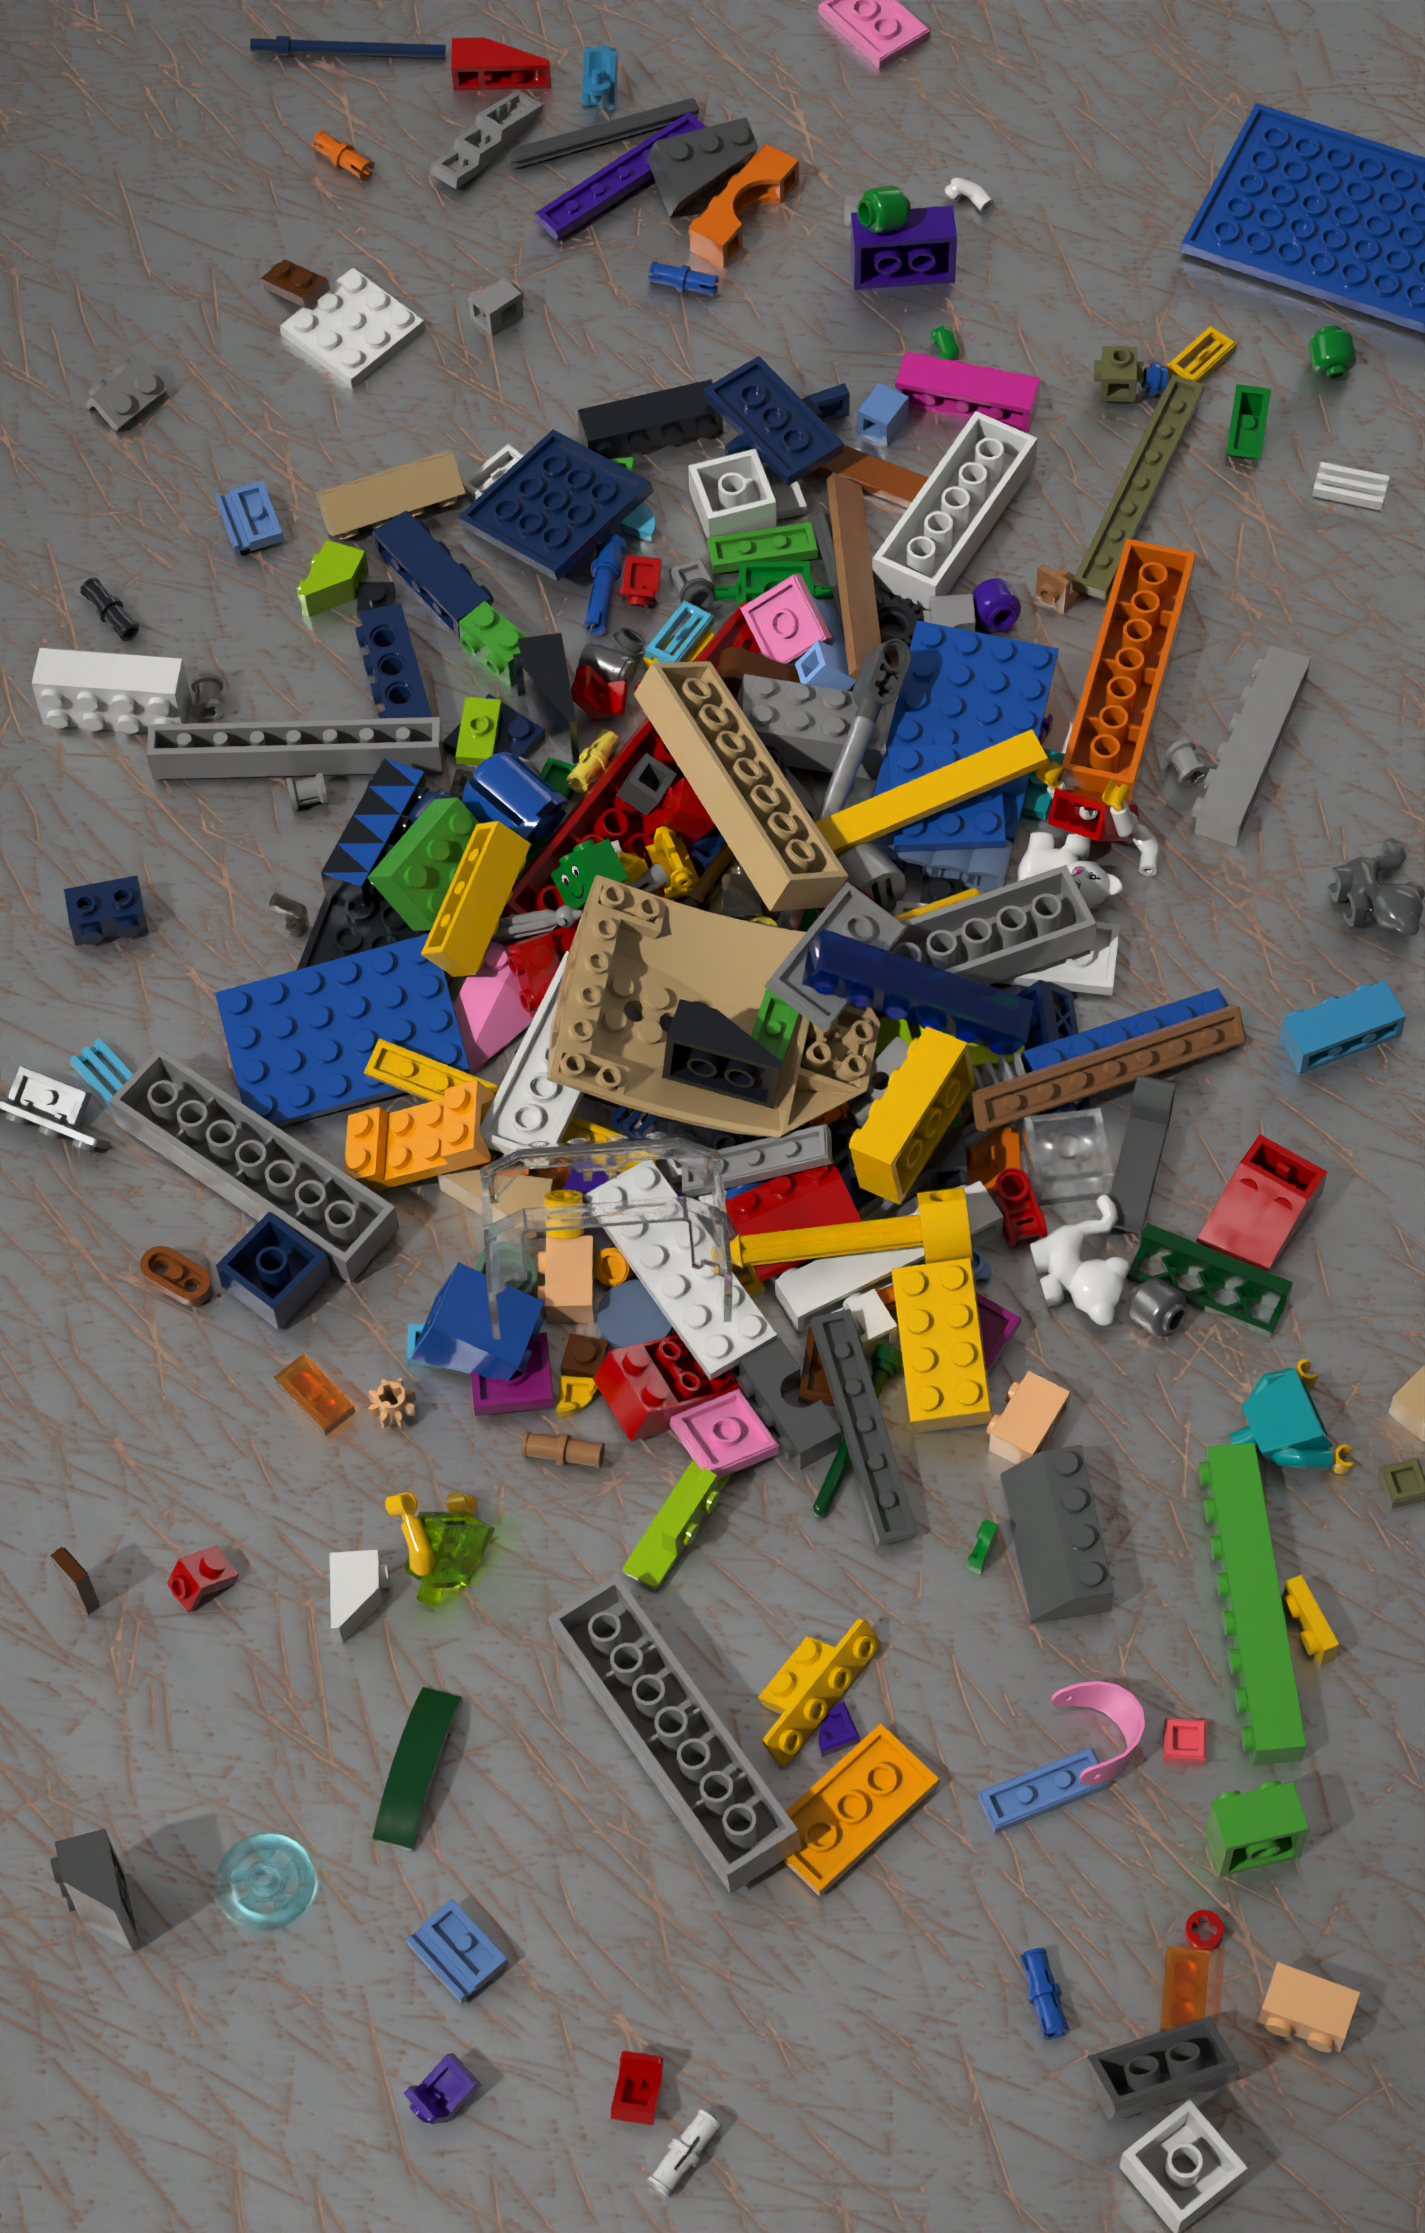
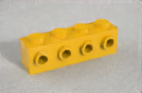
M499 821L476 824L420 955L453 977L476 975L484 963V954L488 944L498 930V921L502 911L512 897V888L518 873L525 866L526 854L531 845L528 841Z

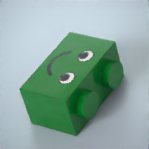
M609 838L596 844L593 839H589L573 848L574 852L559 859L561 866L550 874L565 905L577 910L585 907L596 875L620 883H624L629 879Z

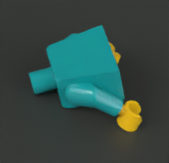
M1302 1359L1298 1362L1296 1369L1290 1367L1262 1375L1249 1394V1399L1242 1405L1249 1425L1229 1434L1232 1444L1255 1442L1256 1448L1259 1447L1262 1455L1271 1464H1277L1282 1467L1301 1469H1329L1331 1467L1337 1474L1344 1475L1350 1472L1355 1462H1344L1339 1456H1348L1352 1452V1448L1347 1444H1342L1336 1448L1334 1453L1328 1449L1333 1447V1443L1309 1391L1315 1386L1319 1374H1305L1309 1371L1311 1362L1307 1359Z

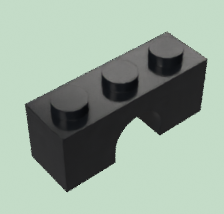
M963 1125L948 1127L923 1167L929 1175L931 1189L969 1185ZM847 1138L850 1179L854 1198L875 1196L876 1194L859 1188L856 1171L854 1170V1163L851 1151L849 1149V1143L851 1138Z

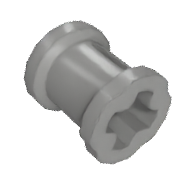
M203 673L195 676L191 680V689L195 692V703L192 705L193 716L203 721L221 718L224 715L223 703L220 700L223 679L212 673Z
M1188 738L1175 742L1165 752V759L1169 764L1174 765L1179 774L1178 781L1180 785L1186 788L1201 783L1206 778L1210 769L1207 764L1201 762L1195 752L1196 744L1192 739Z
M322 772L317 773L316 777L294 781L292 778H286L293 811L298 810L301 805L317 802L322 804L328 803Z

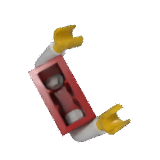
M1048 760V765L1037 769L1036 777L1048 785L1047 791L1053 800L1048 819L1049 825L1099 842L1129 841L1138 825L1139 813L1137 804L1125 800L1130 792V788L1126 784H1122L1119 788L1110 780L1104 793L1067 789L1062 780H1057L1064 771L1060 764L1055 761L1051 763Z

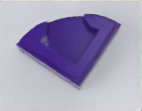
M845 1702L833 1707L821 1725L818 1737L821 1757L860 1742L859 1734Z

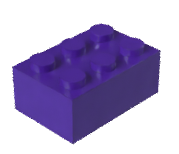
M953 206L913 208L901 229L880 234L870 232L860 223L858 214L851 213L850 259L854 290L955 283L957 232Z

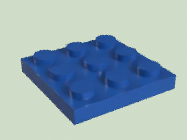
M999 742L888 747L890 790L994 746ZM1002 785L893 831L894 852L1005 847L1006 833Z

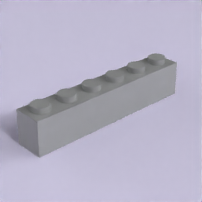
M1269 645L1264 658L1258 656L1252 672V677L1255 678L1253 685L1246 684L1241 696L1240 705H1243L1241 713L1234 712L1231 718L1228 732L1232 734L1229 741H1221L1216 755V760L1219 761L1216 769L1210 768L1206 776L1204 789H1207L1204 798L1198 796L1191 814V817L1196 818L1195 834L1235 847L1237 846L1308 679L1311 657L1273 645Z

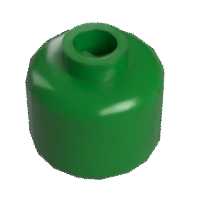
M892 185L872 188L866 191L857 206L860 223L875 234L901 229L905 225L911 211L908 197L898 187Z
M1326 326L1317 330L1314 333V337L1308 343L1313 371L1320 376H1327L1328 380L1344 378L1347 375V371L1356 364L1352 336L1346 330H1341L1339 326Z

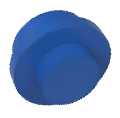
M1155 361L1151 362L1149 368H1144L1141 387L1146 389L1147 396L1154 397L1156 394H1163L1168 381V368L1160 366V363Z

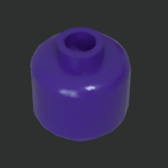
M999 578L988 579L980 583L972 592L975 617L985 630L992 632L1006 630L1019 618L1021 604L1014 589L1007 581Z

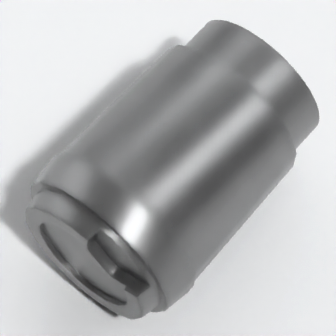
M588 643L581 652L578 667L590 666L607 683L623 680L629 685L634 678L637 663L628 654L600 644Z

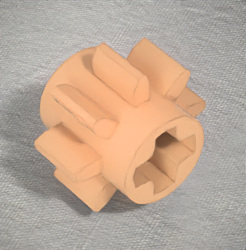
M383 1378L377 1391L369 1390L370 1401L374 1403L368 1407L370 1417L380 1416L382 1428L385 1429L388 1424L398 1425L400 1428H403V1422L407 1419L408 1415L416 1416L415 1406L412 1404L416 1400L415 1390L408 1389L405 1391L402 1378H399L397 1382H387Z

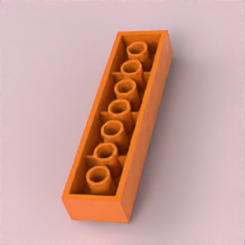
M1126 538L1062 763L1064 771L1060 775V780L1064 782L1067 789L1104 793L1110 780H1112L1119 788L1122 784H1126L1130 788V792L1125 800L1133 801L1193 580L1196 552Z

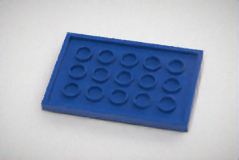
M917 620L910 646L911 662L898 694L886 742V753L881 762L873 797L890 790L888 747L985 742L1001 743L1033 729L1039 740L1059 648ZM1031 772L1002 784L1006 840L1011 841L1013 845Z
M429 934L216 992L215 996L242 1104L276 1127H282L404 1093L402 1090L369 1078L364 1074L379 1038L471 1074L445 972L420 955Z

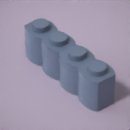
M893 832L867 842L880 846L905 878L923 881V876L960 879V887L976 888L982 893L1005 886L1013 849V843L1006 840V846L1003 848L894 852Z

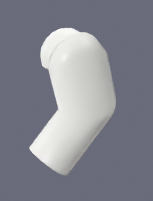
M956 177L951 179V184L945 188V193L952 200L958 201L962 195H965L983 214L989 212L994 206V201L977 183Z
M1138 824L1131 839L1124 842L1131 848L1137 846L1141 851L1139 872L1145 876H1154L1158 870L1160 844L1146 826Z

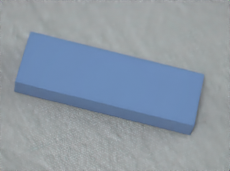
M1089 1747L978 1792L977 1798L994 1834L1105 1790L1109 1788V1782L1091 1786L1081 1784L1079 1779L1080 1773L1088 1767L1100 1763L1093 1748Z

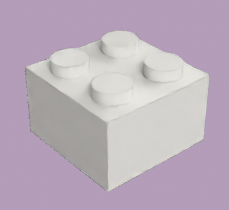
M756 449L688 465L689 492L706 538L777 527L776 500Z
M1190 2099L1122 2153L1119 2166L1173 2233L1184 2231L1243 2183L1248 2169Z

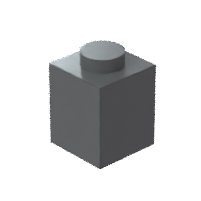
M646 753L633 767L616 796L647 816L659 803L677 773Z

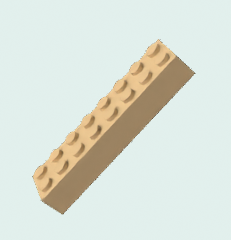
M710 661L652 663L636 689L634 696L769 911L827 907L849 876Z

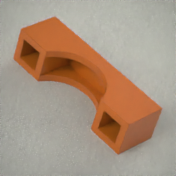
M765 143L757 153L749 157L746 166L739 174H734L730 178L727 187L722 193L712 198L706 211L692 221L688 230L690 235V251L724 268L743 247L742 223L738 220V215L746 208L755 204H781L799 183V159Z

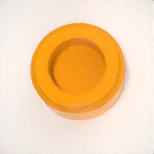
M616 1246L601 1250L594 1258V1274L598 1281L606 1286L620 1285L628 1281L633 1275L634 1271Z

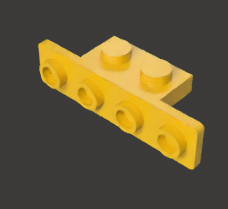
M858 1618L836 1647L806 1636L758 1696V1699L765 1708L781 1714L762 1739V1744L778 1765L785 1767L880 1647L881 1642L866 1620Z

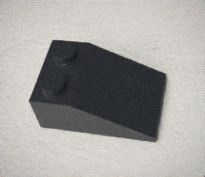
M554 633L519 638L520 653L513 654L518 697L525 696L527 710L545 729L573 764L579 763L577 722L562 634Z
M680 999L666 1039L662 1078L774 1109L782 1061L718 1009L708 1007L702 1002H690Z

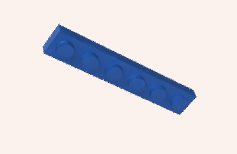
M1219 988L1025 1050L1020 1057L1026 1073H1030L1228 1007L1229 1005Z

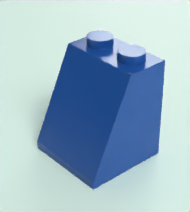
M458 1262L436 1294L410 1359L471 1374L473 1372L490 1379L509 1381L516 1370L523 1372L529 1361L532 1351L526 1347L530 1338L536 1339L543 1325L544 1318L540 1317L539 1314L544 1301Z

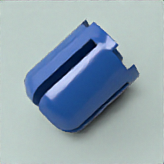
M508 752L494 754L482 761L473 772L476 780L473 777L469 778L464 787L462 802L479 822L499 821L531 845L544 835L549 838L566 815L562 805L569 802L568 799L515 754ZM529 849L526 854V857L532 854L533 851Z

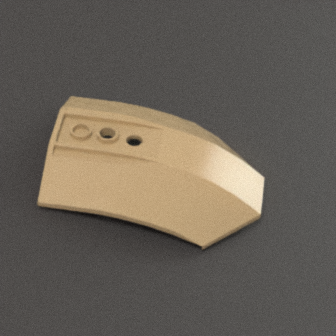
M596 875L563 972L551 1023L547 1080L625 1107L696 1126L735 1134L780 1138L867 1091L880 1022L860 990L826 1033L799 1014L780 1072L774 1109L662 1078L668 1033L662 1030L660 1017L665 1015L674 1017L680 999L690 1002L698 1001L706 1004L708 1007L718 1009L751 1036L767 989L764 987L806 932L763 925L704 911ZM632 1006L636 1008L640 1013L641 1020L634 1022L628 1019L624 1013V1007Z

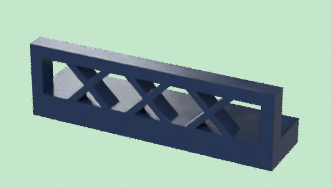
M1038 980L1016 995L1024 1050L1059 1040L1058 1030L1064 1038L1078 1034L1071 991ZM1053 999L1060 1001L1062 1014L1054 1005ZM1089 1096L1073 1101L1076 1104L1077 1110L1071 1109L1069 1103L1031 1115L1033 1127L1045 1131L1061 1120L1082 1127L1088 1126L1093 1123Z

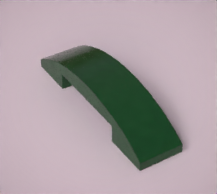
M422 1687L405 1725L388 1775L372 1839L374 1842L413 1852L425 1816L424 1806L446 1739L451 1737L462 1703L461 1696Z

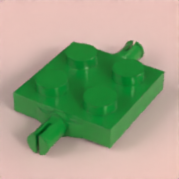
M810 561L739 562V577L736 581V586H714V601H736L738 607L743 601L748 604L792 575L801 573L812 597L818 600L834 599L830 585L814 586V581L810 576Z

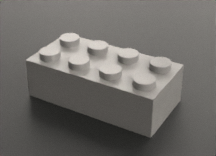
M747 674L743 676L736 700L763 744L775 746L780 750L784 766L828 773L834 772L858 709L852 691ZM887 705L882 706L856 777L877 779L882 759H884L886 753Z

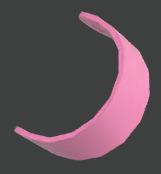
M1102 1681L1077 1683L1055 1692L1051 1698L1054 1706L1061 1708L1071 1706L1091 1707L1105 1713L1117 1723L1125 1737L1127 1750L1106 1762L1088 1767L1079 1775L1081 1784L1089 1786L1117 1779L1127 1769L1145 1728L1144 1709L1134 1694L1117 1684Z

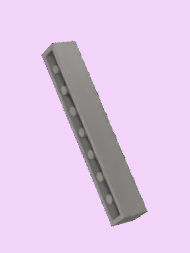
M440 717L148 725L147 759L152 779L316 775L321 772L323 775L376 774L384 758L424 772H443V736Z

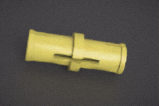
M607 729L600 731L593 744L582 751L579 756V763L567 777V781H570L568 786L578 793L586 792L594 778L607 767L609 757L620 745L619 737L614 732Z

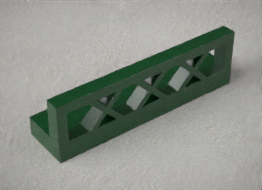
M1149 1223L1146 1224L1141 1234L1139 1250L1126 1276V1279L1138 1284L1153 1278H1158L1165 1282L1169 1280V1285L1183 1293L1187 1304L1269 1338H1272L1289 1302L1293 1282ZM1145 1257L1161 1262L1165 1272L1151 1276L1139 1271ZM1190 1274L1197 1277L1201 1287L1190 1291L1179 1287L1176 1277ZM1221 1289L1229 1290L1234 1293L1237 1302L1224 1306L1215 1301L1212 1292ZM1263 1304L1275 1310L1269 1323H1265L1253 1318L1248 1307Z

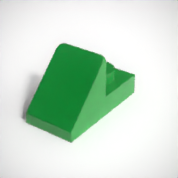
M1236 384L1226 455L1261 460L1271 389Z

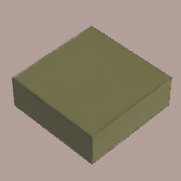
M1418 1458L1379 1468L1378 1474L1391 1509L1425 1501V1476Z

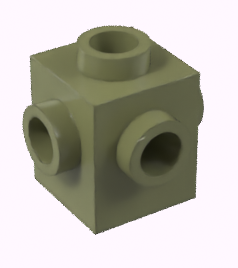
M1102 346L1101 360H1095L1094 381H1100V401L1135 402L1136 384L1143 383L1144 362L1137 361V347Z

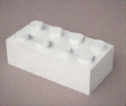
M39 648L31 684L43 725L54 728H86L91 731L113 730L133 734L136 732L148 733V725L188 723L192 698L182 658Z

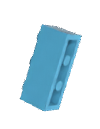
M1385 980L1374 985L1368 983L1358 987L1353 993L1340 998L1337 996L1330 997L1311 1009L1293 1011L1283 1019L1279 1039L1298 1073L1302 1074L1402 1036L1406 1015Z

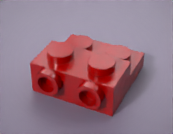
M576 921L572 927L563 928L559 926L552 931L540 933L507 945L510 953L507 957L508 965L512 974L518 977L522 989L519 992L520 1002L524 1010L529 1012L530 1017L535 1016L566 951H570L579 921Z

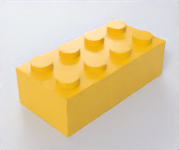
M926 1026L919 1038L913 1039L907 1051V1058L902 1066L893 1070L888 1080V1088L881 1099L877 1098L874 1100L870 1107L867 1121L862 1129L858 1128L855 1130L850 1139L849 1149L859 1188L899 1205L902 1203L975 1086L967 1042Z
M970 1258L891 1269L909 1415L914 1433L990 1423L993 1414L974 1270Z

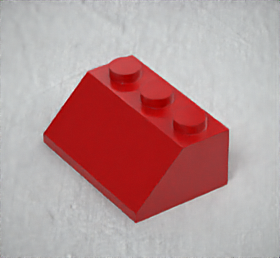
M834 1163L779 1176L722 1202L736 1236L738 1234L739 1236L862 1221ZM810 1259L755 1265L752 1267L759 1281L763 1282Z

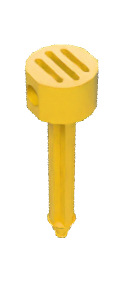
M960 1187L917 1193L919 1215L739 1236L738 1234L732 1241L724 1242V1248L713 1249V1247H710L708 1258L711 1263H715L716 1260L726 1259L727 1265L735 1264L743 1269L746 1266L923 1245L926 1264L970 1258L973 1261L965 1189Z

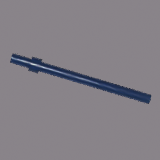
M277 36L276 39L251 38L250 40L251 52H276L277 56H290L291 53L446 58V45L291 40L290 36Z

